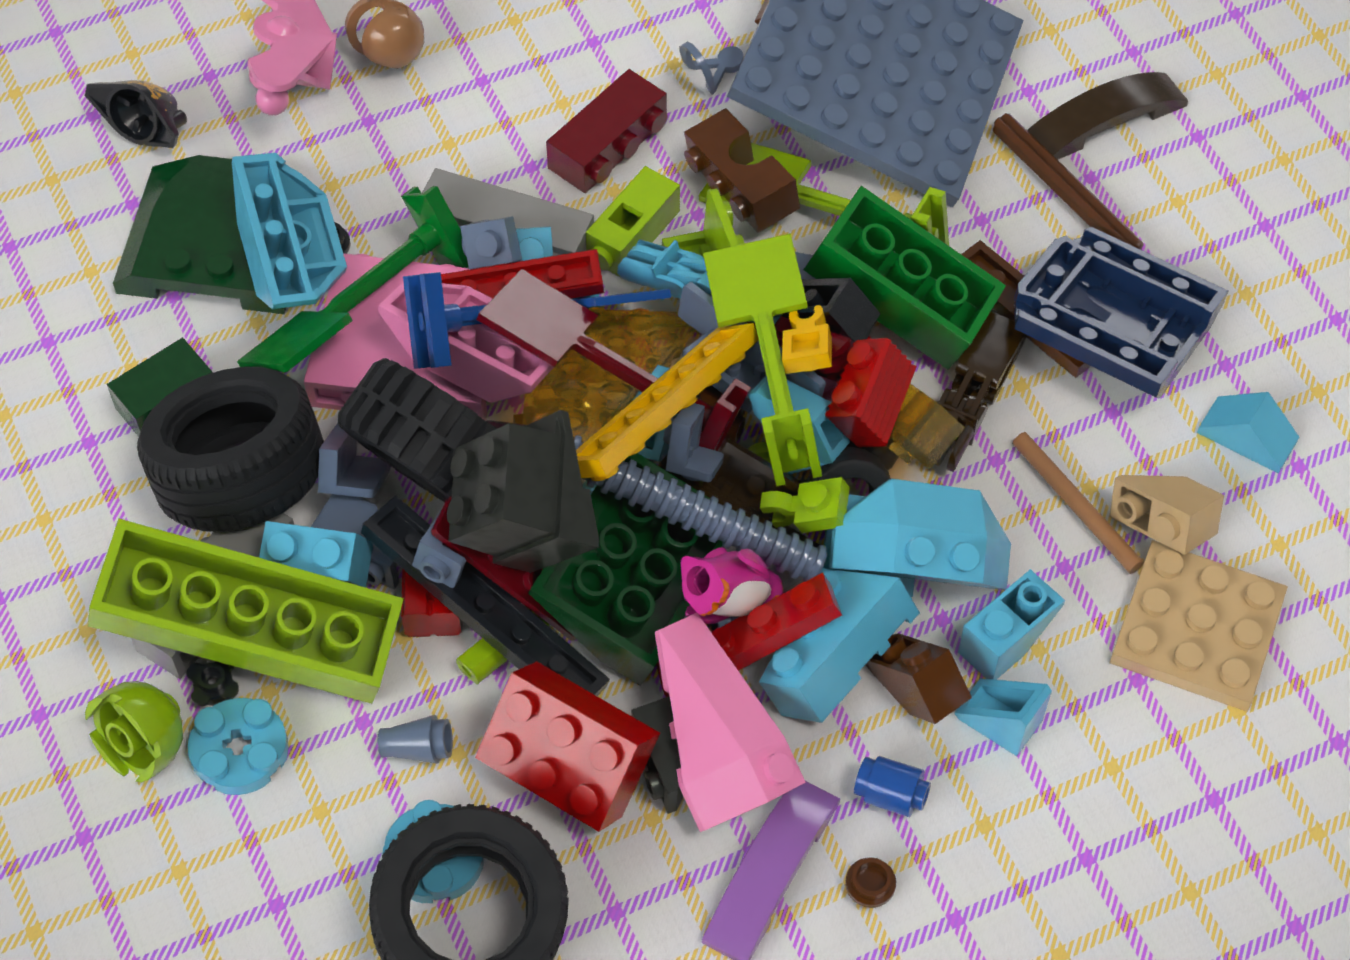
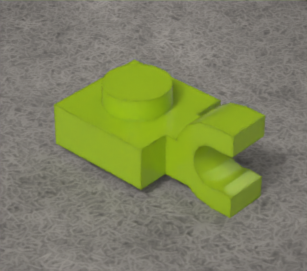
M842 477L800 483L797 496L780 491L762 492L760 509L763 513L773 512L772 524L776 528L789 526L794 523L801 533L834 529L836 526H843L844 515L847 513L850 487Z

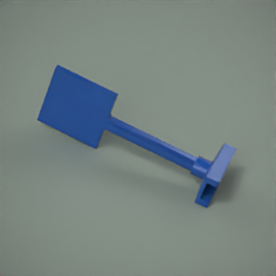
M441 272L403 276L414 369L452 366L448 332L460 331L462 326L482 324L476 319L486 305L462 308L457 304L444 305ZM670 289L572 300L584 307H596L671 298Z

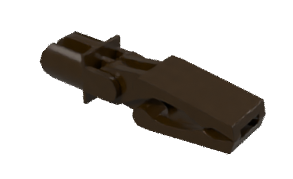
M990 311L972 343L964 351L955 368V373L957 374L953 380L952 389L946 388L940 400L936 401L933 417L913 451L916 457L924 458L938 432L940 434L932 450L930 463L940 466L953 441H955L956 443L951 451L946 468L954 472L967 446H972L974 437L986 415L988 405L985 402L991 405L994 404L1026 341L1027 335L1015 329L1014 320Z

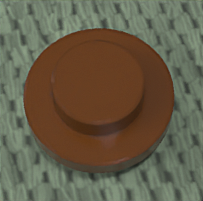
M872 857L863 858L856 861L849 868L845 886L848 895L855 903L867 908H876L886 904L893 897L896 888V877L892 868L884 861Z

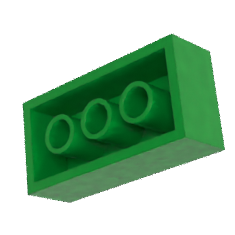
M860 186L803 269L815 279L851 278L881 313L876 321L947 370L952 367L970 346L1006 287L1001 281L863 186Z

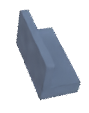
M337 423L319 448L318 493L373 498L390 472L391 466L379 458L356 456L357 441L341 429Z

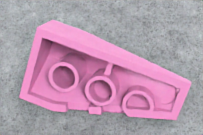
M694 613L655 631L663 689L670 695L674 720L669 723L671 739H677L681 768L676 769L678 784L699 831L702 832L766 804L806 783L784 735L699 614Z

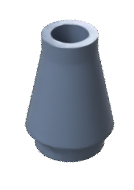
M436 715L391 728H380L378 731V751L382 758L395 757L438 764L441 759L450 758L452 755L453 736L451 724L448 719H438Z

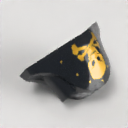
M138 80L97 82L86 85L84 96L122 137L138 145L174 148L176 146L179 136L177 129L186 124L187 116L182 110H177L175 97L166 89Z

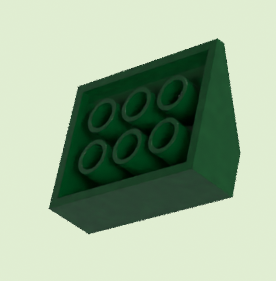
M638 453L624 460L627 463L631 459L636 461V467L640 469L643 466L650 467V473L654 475L657 472H661L664 474L663 479L667 481L671 478L677 479L678 486L683 487L686 484ZM596 486L591 493V499L598 530L599 547L543 568L528 594L596 658L641 686L659 661L655 631L684 619L685 611L690 606L682 591L680 563L682 557L704 558L712 550L721 548L722 541L717 540L716 543L709 541V535L706 534L699 537L695 535V529L693 528L686 531L682 529V523L680 522L672 525L668 523V517L663 515L659 519L654 516L655 511L650 509L648 512L641 511L642 505L636 503L634 506H630L627 504L628 499L624 497L621 500L614 499L613 492L608 491L607 494H603L600 492L601 487ZM691 487L692 492L696 493L698 491Z

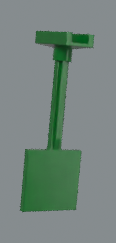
M432 186L424 193H421L418 187H412L401 196L418 226L415 231L409 234V240L336 295L323 310L319 312L301 311L240 358L237 361L239 366L263 367L279 372H288L353 321L349 313H347L420 255L425 256L432 252L439 265L451 264L456 267L468 268L467 257L462 249L461 229L438 186Z

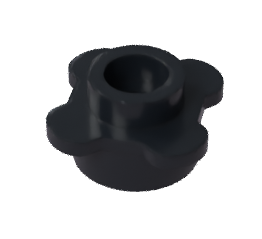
M217 661L204 665L201 663L190 665L186 675L193 683L192 701L198 706H214L222 701L233 699L239 692V685L233 680L231 673L234 666ZM211 678L217 679V682L214 684L208 683Z

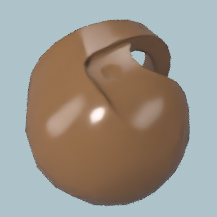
M359 0L352 6L346 16L345 30L350 44L356 51L380 66L396 69L407 66L420 54L424 45V28L421 19L410 7L396 0ZM371 8H382L383 11L372 18L366 26L362 36V43H360L356 34V27L360 17Z

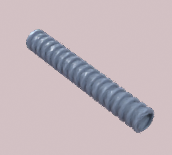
M579 435L574 437L576 449L583 444L581 442L582 437ZM632 459L628 463L623 461L618 466V472L608 479L592 481L591 478H581L587 481V487L593 488L594 485L601 487L600 492L603 494H607L608 491L613 492L614 499L621 500L624 497L628 499L627 504L630 506H634L636 503L642 505L641 511L648 512L651 509L655 511V517L661 519L664 515L668 517V523L672 525L680 522L682 523V529L688 531L690 528L695 529V535L702 537L704 534L709 535V541L716 543L717 540L722 541V547L729 549L731 546L736 547V551L752 549L763 559L767 567L774 564L776 565V571L783 573L787 570L789 571V576L793 579H797L800 576L803 577V582L820 574L827 557L826 546L818 545L816 548L810 539L799 540V534L797 533L787 535L786 528L780 526L774 529L772 528V522L766 520L764 523L759 522V516L754 514L747 517L745 516V510L739 508L737 511L732 510V504L725 502L723 505L718 504V498L714 496L707 499L704 497L705 492L698 490L694 493L688 484H684L683 487L678 486L677 479L671 478L667 481L663 479L664 474L661 472H657L656 475L650 473V467L643 466L640 469L636 467L637 462Z

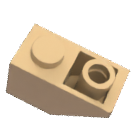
M1119 475L1114 481L1110 517L1185 555L1218 534L1224 495L1184 476Z

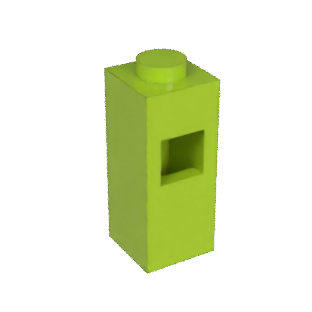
M647 166L643 167L585 232L586 251L597 249L601 270H608L619 276L617 273L618 265L624 257H627L632 247L636 246L638 240L641 239L652 243L680 212V184Z

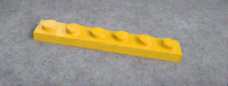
M754 324L717 327L576 449L581 478L602 481L615 475L619 470L618 466L627 457L645 448V441L654 433L667 428L672 422L671 418L680 410L694 404L697 401L696 396L702 390L720 381L722 378L721 373L730 365H734L746 357L745 352L759 340Z

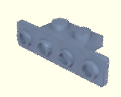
M692 282L686 284L682 289L678 316L703 336L683 350L682 358L718 327L712 296ZM743 322V323H738V324H734V325H742V324H748V323H747V322ZM759 340L745 352L746 357L742 361L730 365L721 373V380L712 385L723 394L735 378L751 387L749 393L766 376ZM779 346L782 357V348ZM815 371L785 373L787 380L822 397L826 383ZM747 395L741 408L750 413L752 405Z

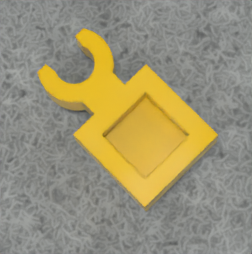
M816 305L814 307L815 313L806 319L799 318L798 311L789 313L792 329L783 331L782 362L786 374L803 371L812 372L817 369L832 367V336L829 325L826 324L821 305Z

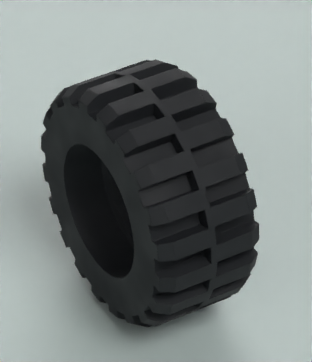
M387 358L372 364L338 413V425L350 437L444 503L448 497L452 496L453 476L450 468L455 448L496 430L489 422L482 419L473 410L435 386L432 382Z

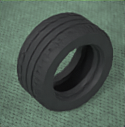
M237 367L201 376L165 396L151 410L143 422L137 441V451L158 505L169 518L188 528L209 532H225L263 523L284 513L298 503L313 488L318 479L319 448L324 443L308 395L296 380L273 369Z
M461 804L454 805L452 808H441V811L438 812L434 810L429 815L418 818L416 823L412 822L407 826V829L402 830L397 835L398 838L396 840H392L389 848L383 853L382 860L378 862L377 870L372 879L369 916L373 941L381 960H452L435 953L418 936L410 916V901L419 881L435 865L455 857L480 856L501 865L518 882L526 902V921L518 938L504 952L486 960H554L565 931L569 902L565 873L561 871L562 865L557 860L554 849L551 850L549 848L550 844L548 841L542 838L538 830L534 831L531 824L523 822L517 815L515 817L512 816L511 812L505 810L503 812L493 806L492 808H486L487 805L474 806V804H467V806L461 807Z

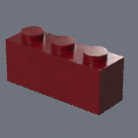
M628 69L546 141L548 169L583 193H587L595 184L604 182L612 169L624 158L633 156L645 139L652 133H658L664 127L668 117L667 93L631 69Z

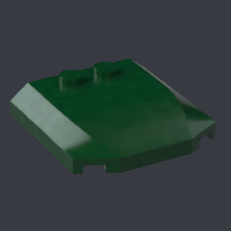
M197 155L152 166L113 281L116 294L158 299L160 289L240 299L243 310L285 315L286 308L271 309L256 296L237 226L232 159Z

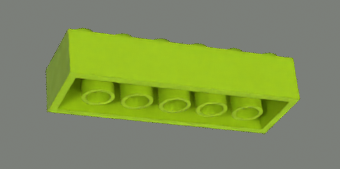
M118 518L89 606L88 626L372 704L381 685L404 598Z

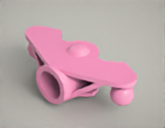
M262 0L271 7L272 12L259 15L253 23V30L255 36L260 41L271 45V48L266 52L249 58L247 66L249 68L250 82L258 89L255 96L257 107L265 114L279 115L284 112L289 104L287 90L294 88L296 85L330 90L337 33L331 32L315 0Z

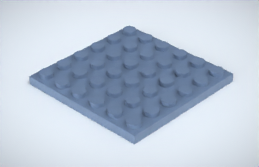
M769 0L727 97L923 194H926L929 187L946 191V203L953 208L961 196L1024 20L984 0Z

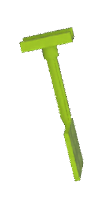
M751 143L754 161L747 165L759 163L772 155L796 179L800 204L840 216L851 201L847 198L800 185L812 166L811 160ZM708 182L698 195L699 201L706 203L707 191L711 190ZM929 187L913 215L909 213L904 215L949 246L946 191ZM721 196L722 201H727L724 196Z
M791 233L703 253L718 328L747 321H754L775 412L774 416L761 418L776 486L785 485L783 473L811 467L813 478L822 477L809 409L793 410L773 321L775 315L808 308Z

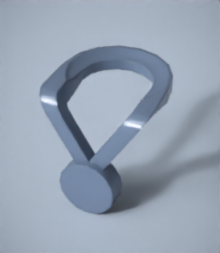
M688 41L679 46L682 61L690 69L702 70L705 76L706 88L712 95L716 92L725 72H737L744 58L742 50L734 46L723 48L719 52L718 58L704 59L699 50ZM710 68H717L714 76H712Z

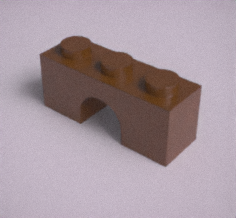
M727 108L684 131L688 149L684 151V156L688 165L695 173L701 172L707 178L711 189H718L720 196H724L730 203L731 209L739 221L744 222L746 220L759 233L800 209L796 179L772 155L759 163L747 165L754 161L749 131Z

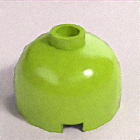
M123 682L89 701L86 707L85 719L87 720L93 716L96 729L89 734L91 740L103 759L120 775L126 776L130 769L136 775H139L136 782L142 783L165 769L175 759L183 741V728L180 707L170 694L146 682Z

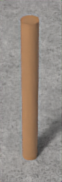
M1026 432L1019 434L1012 443L1129 574L1139 570L1144 561L1035 441Z

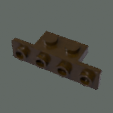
M729 439L722 450L724 454L723 464L711 482L690 481L683 478L680 474L669 472L694 489L705 492L707 497H717L718 504L723 505L725 502L732 504V510L737 511L739 508L745 510V516L750 517L752 514L759 516V522L764 523L766 520L772 522L773 512L763 513L760 509L762 492L780 491L797 496L799 484L803 483L785 472L783 473L785 485L776 486L771 463L732 439ZM668 454L658 465L666 470ZM790 526L783 527L786 528L787 535L797 533L801 541L810 539ZM813 541V546L817 548L820 544Z

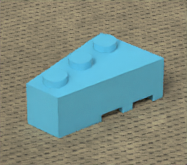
M822 568L820 573L823 572L830 582L842 616L774 652L759 683L781 716L822 723L862 679L858 672L875 653L882 656L891 646L888 641L890 636L904 621L911 624L920 614L900 578Z

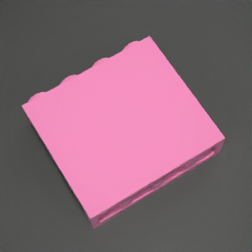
M344 254L347 264L346 272L329 289L324 308L327 307L336 295L384 258L371 257L366 254ZM412 261L347 313H349L353 321L311 353L304 378V386L311 406L341 410L372 364L387 358L432 382L486 421V400L425 368L414 369L413 359L378 312V305L403 282V276L436 272L445 274L470 269L456 267L451 264L436 265Z

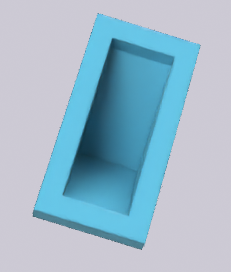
M1269 392L1218 396L1197 431L1198 434L1278 474L1299 439V435Z
M980 678L970 691L972 698L961 705L954 714L960 721L1015 756H1018L1042 723L1052 690L1048 684Z

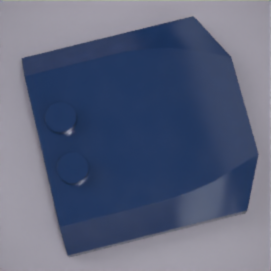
M1090 227L1084 229L1083 235L1080 238L1072 240L1068 236H1063L1055 239L1018 283L1014 295L1015 329L1147 394L1161 398L1211 328L1225 302L1229 290Z

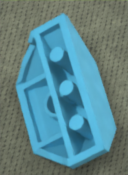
M277 153L232 157L236 220L256 296L271 309L316 304L347 269L327 195L301 173L286 165V161Z
M888 479L845 513L842 526H836L832 529L829 569L1006 590L1011 543L980 490Z

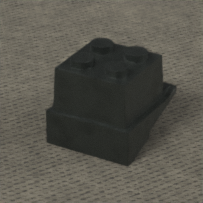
M559 410L527 426L509 423L455 448L450 468L453 476L452 500L447 510V520L450 524L448 542L492 555L493 564L529 573L599 547V536L590 490L583 488L568 412Z

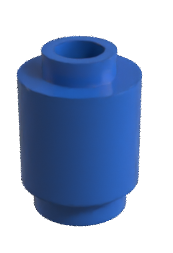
M878 756L876 760L865 757L856 778L854 794L864 797V803L911 817L914 809L920 811L924 809L931 782L924 780L925 771L923 769L882 756Z

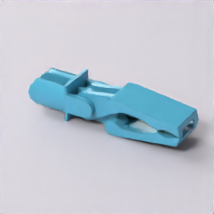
M639 239L636 246L632 247L627 257H624L618 265L617 273L622 279L656 290L670 289L671 296L681 299L682 289L689 282L694 283L704 292L711 295L704 258L699 254L680 249L677 240H674L669 247ZM782 314L775 315L773 317L774 324L778 321Z

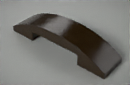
M1139 73L1112 80L1074 97L1041 118L1027 131L1058 160L1082 150L1086 138L1146 113L1152 120H1155L1186 107L1188 99L1166 73Z

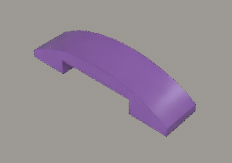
M807 781L782 795L727 887L702 938L704 945L732 960H750L770 926L773 913L813 843L818 842L840 803V798Z

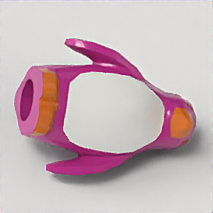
M721 547L712 550L704 558L685 556L682 557L680 562L682 591L686 601L690 604L685 611V615L688 617L698 613L705 624H716L730 617L749 615L757 606L763 605L783 594L784 588L781 578L768 569L763 559L752 549L727 552L725 548Z

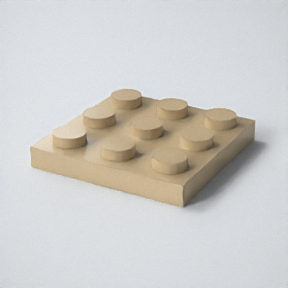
M1152 540L1109 663L1248 712L1288 586L1192 553L1184 555L1160 542Z

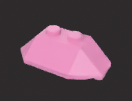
M403 281L378 305V312L413 359ZM442 283L444 305L457 304L462 308L487 305L492 300L489 296L469 286ZM477 324L462 326L460 331L448 332L452 366L427 367L425 369L492 403L532 392L554 367L486 325Z

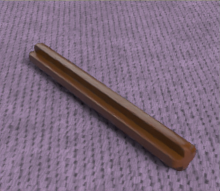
M1005 113L995 120L993 132L1090 227L1098 229L1138 249H1142L1143 242L1011 114Z

